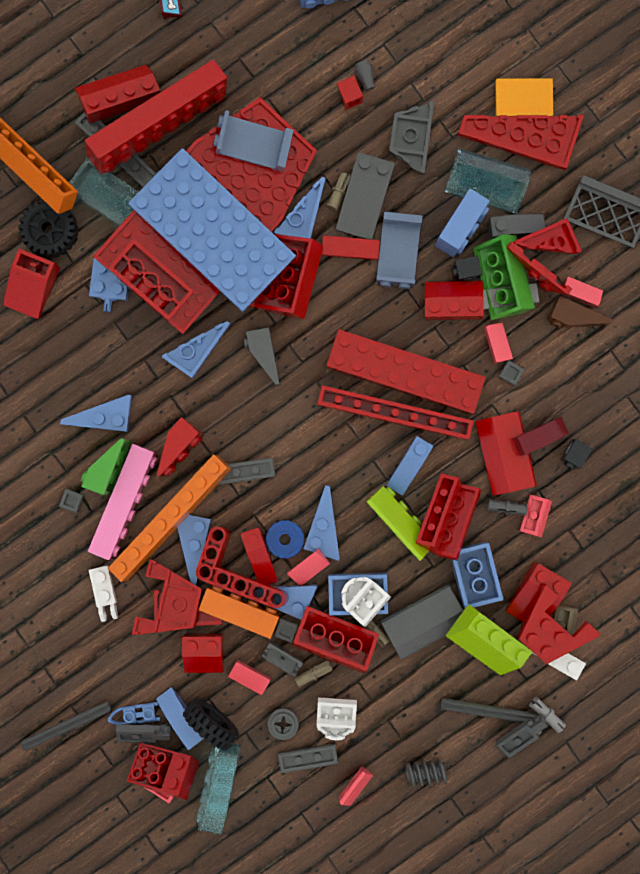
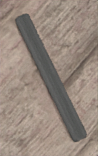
M442 698L440 703L442 710L521 723L528 719L533 720L536 717L531 712Z
M106 701L24 739L21 742V746L24 751H27L109 713L112 710L111 706Z

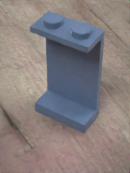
M225 110L224 116L220 115L217 127L221 129L219 135H215L213 146L216 147L215 153L278 171L284 170L293 129L286 128L284 131L228 116L229 111Z
M384 212L376 283H379L381 287L397 285L400 289L406 290L414 287L420 227L422 224L421 215Z

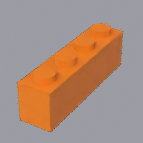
M215 585L209 586L206 589L198 610L271 639L280 614H277L276 609L268 606L266 609L262 608L254 600L249 599L247 602L241 599V595L233 592L227 594L223 592L224 589Z

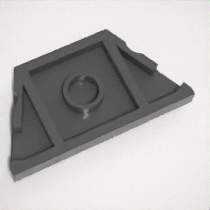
M434 101L394 114L389 153L421 175L425 173Z

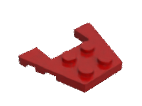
M150 559L146 577L165 581L156 620L135 617L132 635L194 628L203 590Z
M544 583L538 598L533 603L532 611L527 616L517 637L542 661L549 664L599 637L601 634L587 621L573 635L563 628L546 612L559 596Z

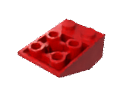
M18 249L11 266L3 306L39 320L60 267L52 261Z
M181 417L168 431L157 472L159 477L171 476L177 469L175 465L180 461L183 462L190 455L188 451L192 447L196 448L202 442L201 437L203 434L187 419Z
M140 743L127 782L187 800L200 761L189 755Z

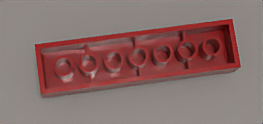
M211 60L85 139L87 157L101 175L105 172H111L119 163L127 162L133 154L144 151L152 142L160 141L166 133H172L182 123L190 122L199 112L207 111L213 103L221 102L226 95L227 76L215 60Z
M338 329L326 366L327 369L468 415H472L475 412L486 378Z

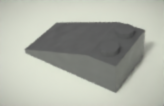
M358 152L336 231L372 240L395 163Z

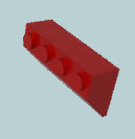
M147 65L74 88L89 124L135 109L160 93L154 74Z
M307 606L291 646L365 673L369 667L379 634Z

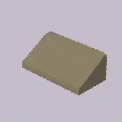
M558 605L553 619L573 635L579 609Z

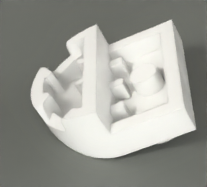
M366 577L349 580L342 590V605L344 609L365 627L391 598L378 584Z
M318 697V731H321L325 734V738L330 740H343L346 735L353 733L356 726L357 700Z

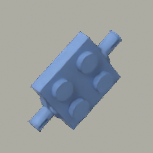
M96 259L93 260L89 296L105 300L103 312L111 313L112 301H128L129 288Z

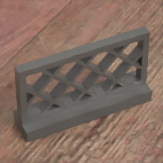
M583 175L577 184L578 186L563 220L568 218V221L572 224L633 249L640 236V223L633 225L630 214L640 213V198ZM581 189L588 192L590 200L583 203L580 202L578 195ZM603 198L606 200L608 207L598 211L595 200ZM592 202L595 212L586 216L582 205ZM617 205L623 206L625 215L616 218L612 207ZM579 207L582 218L577 220L570 218L569 215L572 209ZM609 209L613 220L603 223L600 212ZM596 214L600 225L596 227L589 226L587 218ZM627 216L630 227L620 230L617 220ZM614 221L618 232L609 234L606 232L604 225ZM632 229L634 237L631 243L624 240L622 232Z

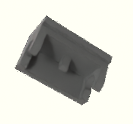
M270 640L261 655L263 659L293 677L296 676L304 660Z

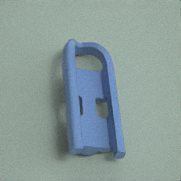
M158 702L117 708L108 717V722L114 725H134L160 721L161 717H155L154 706L159 704ZM142 708L143 711L135 712V709ZM123 711L124 721L112 720L116 713Z

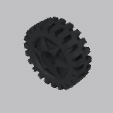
M42 199L41 202L35 201L33 206L30 204L27 207L28 210L23 211L22 214L24 216L19 219L21 224H18L19 235L22 238V242L33 253L41 257L57 258L60 257V254L64 255L67 253V250L72 249L71 245L76 243L75 238L78 237V225L70 210L58 214ZM52 225V230L45 233V228Z
M194 698L183 712V717L188 722V725L196 733H199L201 738H205V741L210 742L218 749L228 750L239 736L238 729L231 723V720L205 700Z

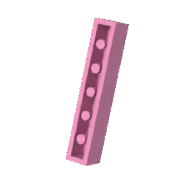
M132 444L88 552L107 560H112L118 556L121 549L119 543L127 535V524L135 516L136 511H134V507L142 499L143 493H141V490L149 482L150 475L148 474L150 469L154 468L157 463V453Z

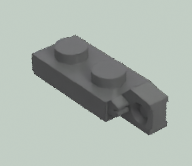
M541 714L533 718V720L528 719L498 739L496 746L508 758H511L539 739L542 729L547 727L546 719Z
M123 724L116 725L115 730L118 742L156 743V740H170L171 726L163 724L160 726Z

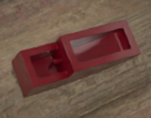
M558 417L512 439L519 455L523 456L569 433L562 417Z

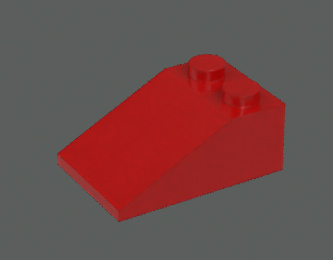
M533 562L505 612L525 622L527 616L532 611L535 599L538 598L541 592L542 585L545 583L559 596L546 610L551 616L562 602L572 583L539 563Z

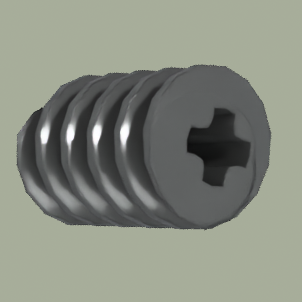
M437 759L436 765L433 760H429L428 766L425 761H422L421 767H419L416 761L413 764V768L409 762L406 763L405 771L408 787L411 782L413 787L416 788L418 781L422 787H424L425 781L428 782L429 786H432L433 780L439 785L440 779H443L444 783L447 784L445 764L440 759Z

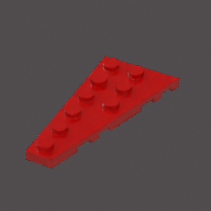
M464 115L458 136L566 170L584 115Z

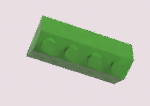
M503 234L473 248L475 256L479 258L482 272L480 278L483 281V290H486L491 320L506 318L535 309L525 267L506 248L510 242L517 240L516 235ZM512 286V288L497 290L495 299L499 304L515 303V305L493 308L487 289Z

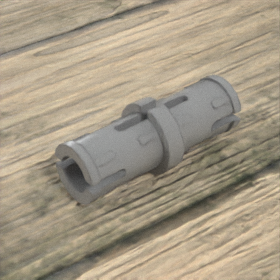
M535 697L532 700L535 703L530 702L529 706L539 715L541 714L557 733L563 731L561 726L565 728L566 724L554 714L555 711L552 708H548L538 697Z

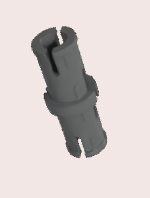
M488 499L487 511L500 512L504 515L516 514L526 516L527 504L510 502V500L498 501Z

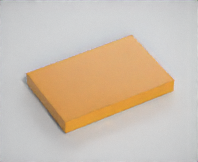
M496 79L495 116H553V79Z

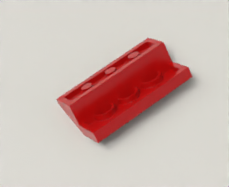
M520 411L475 421L492 495L510 493L537 486L530 454L520 456L512 439L524 433Z
M440 474L416 544L440 557L457 561L481 494L480 488L461 484L459 477Z

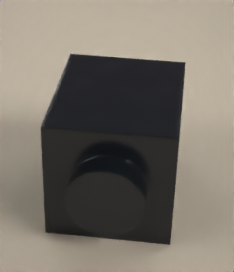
M478 256L455 260L453 267H451L453 278H456L457 281L480 278L482 272Z
M572 439L560 459L564 461L563 465L569 469H581L593 448L577 439Z

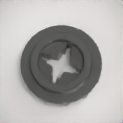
M286 708L276 709L268 719V730L276 739H290L298 730V718L292 710ZM283 716H285V721L289 725H286L282 732L281 725L278 722H281Z

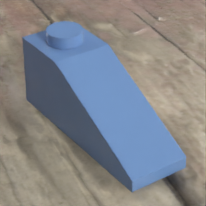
M418 436L414 437L386 486H389L393 491L403 496L429 455L433 445Z

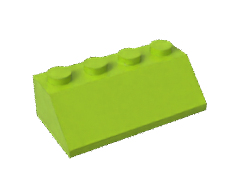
M384 486L380 487L366 500V503L410 552L421 561L429 552V550L416 544L422 523L415 515L411 517L406 512L408 507L402 501L398 503L395 500L394 496L396 494L389 486L387 488Z
M468 604L445 635L499 675L521 668L532 654L529 648L470 604Z

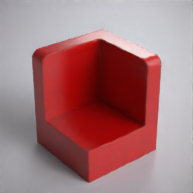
M354 76L337 83L345 110L363 103V95Z

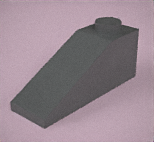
M543 214L505 215L491 217L487 222L489 240L503 234L516 235L517 238L525 237L545 228Z
M269 327L246 332L247 337H244L245 348H249L251 354L274 384L280 386Z

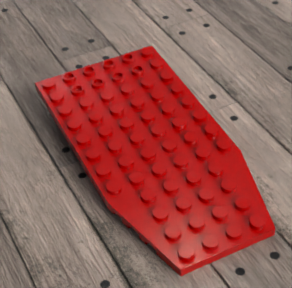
M259 97L232 117L284 131L286 128L293 129L288 157L283 171L215 153L216 147L213 146L215 135L220 133L221 128L214 127L207 134L195 140L186 152L272 232L282 221L317 150ZM134 210L93 256L182 335L220 292Z

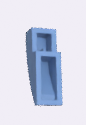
M170 687L156 698L167 720L188 750L204 739L185 721L183 712L187 706L173 687Z

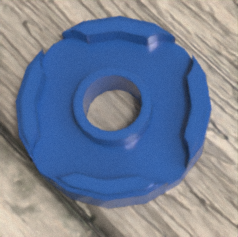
M281 520L269 528L266 535V544L274 556L291 558L302 549L304 534L296 523L289 520ZM282 534L290 536L291 541L289 544L284 545L280 542Z

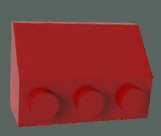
M483 281L425 282V320L483 319Z

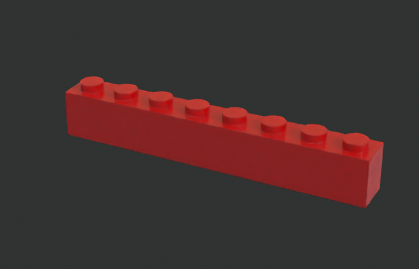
M323 385L321 386L317 406L462 440H469L473 420Z

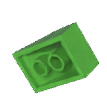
M122 438L118 440L88 468V471L83 473L81 478L83 484L81 487L102 495H111L132 441Z

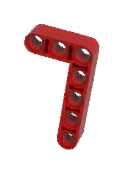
M225 527L212 528L196 568L198 579L272 608H280L286 605L288 595L284 590L220 566L230 540V531ZM219 530L223 532V538L220 541L216 537V533ZM212 548L217 552V556L214 559L210 556ZM206 566L210 569V575L208 577H206L203 573V570ZM223 573H225L228 576V581L226 584L222 583L221 581V575ZM240 580L246 583L244 590H241L238 586ZM257 587H261L264 590L262 597L257 596ZM276 593L280 594L282 597V602L280 604H277L274 601V595Z

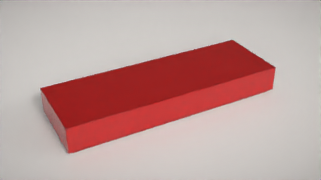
M323 236L322 245L324 247L321 255L378 260L380 240Z

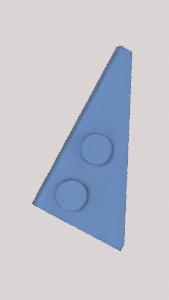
M325 177L320 178L312 186L308 194L287 215L284 222L275 229L274 234L311 238L326 180Z
M228 321L221 323L208 332L191 339L186 344L178 346L175 350L165 353L162 358L193 379L231 324Z
M126 395L63 418L60 424L128 432L132 395Z
M325 485L304 549L314 552L319 548L324 556L339 561L330 487Z
M189 515L177 529L190 582L197 585L196 568L207 540L211 519Z
M317 585L273 586L284 590L288 595L286 605L275 609L302 619L306 607L310 605ZM262 588L256 589L257 596L262 597L264 595ZM276 593L274 595L275 603L280 604L282 602L280 594Z

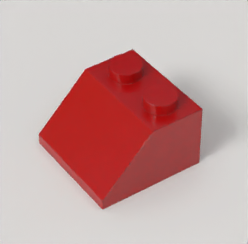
M224 633L184 634L182 637L184 672L223 673Z

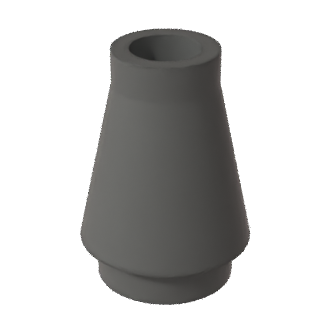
M369 60L356 63L354 71L364 91L375 88L372 64H370Z

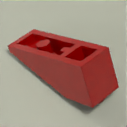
M261 527L242 532L241 537L257 580L268 585L277 582L278 578Z

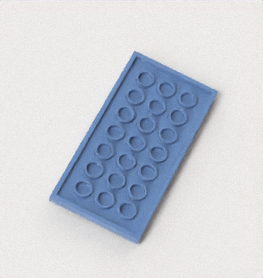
M183 148L128 203L138 215L242 312L296 257L286 245Z

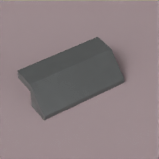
M447 584L380 622L402 660L444 637L463 610L450 586Z

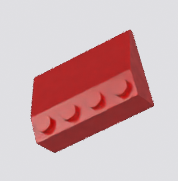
M274 234L296 257L248 307L288 317L305 319L324 246L311 238Z

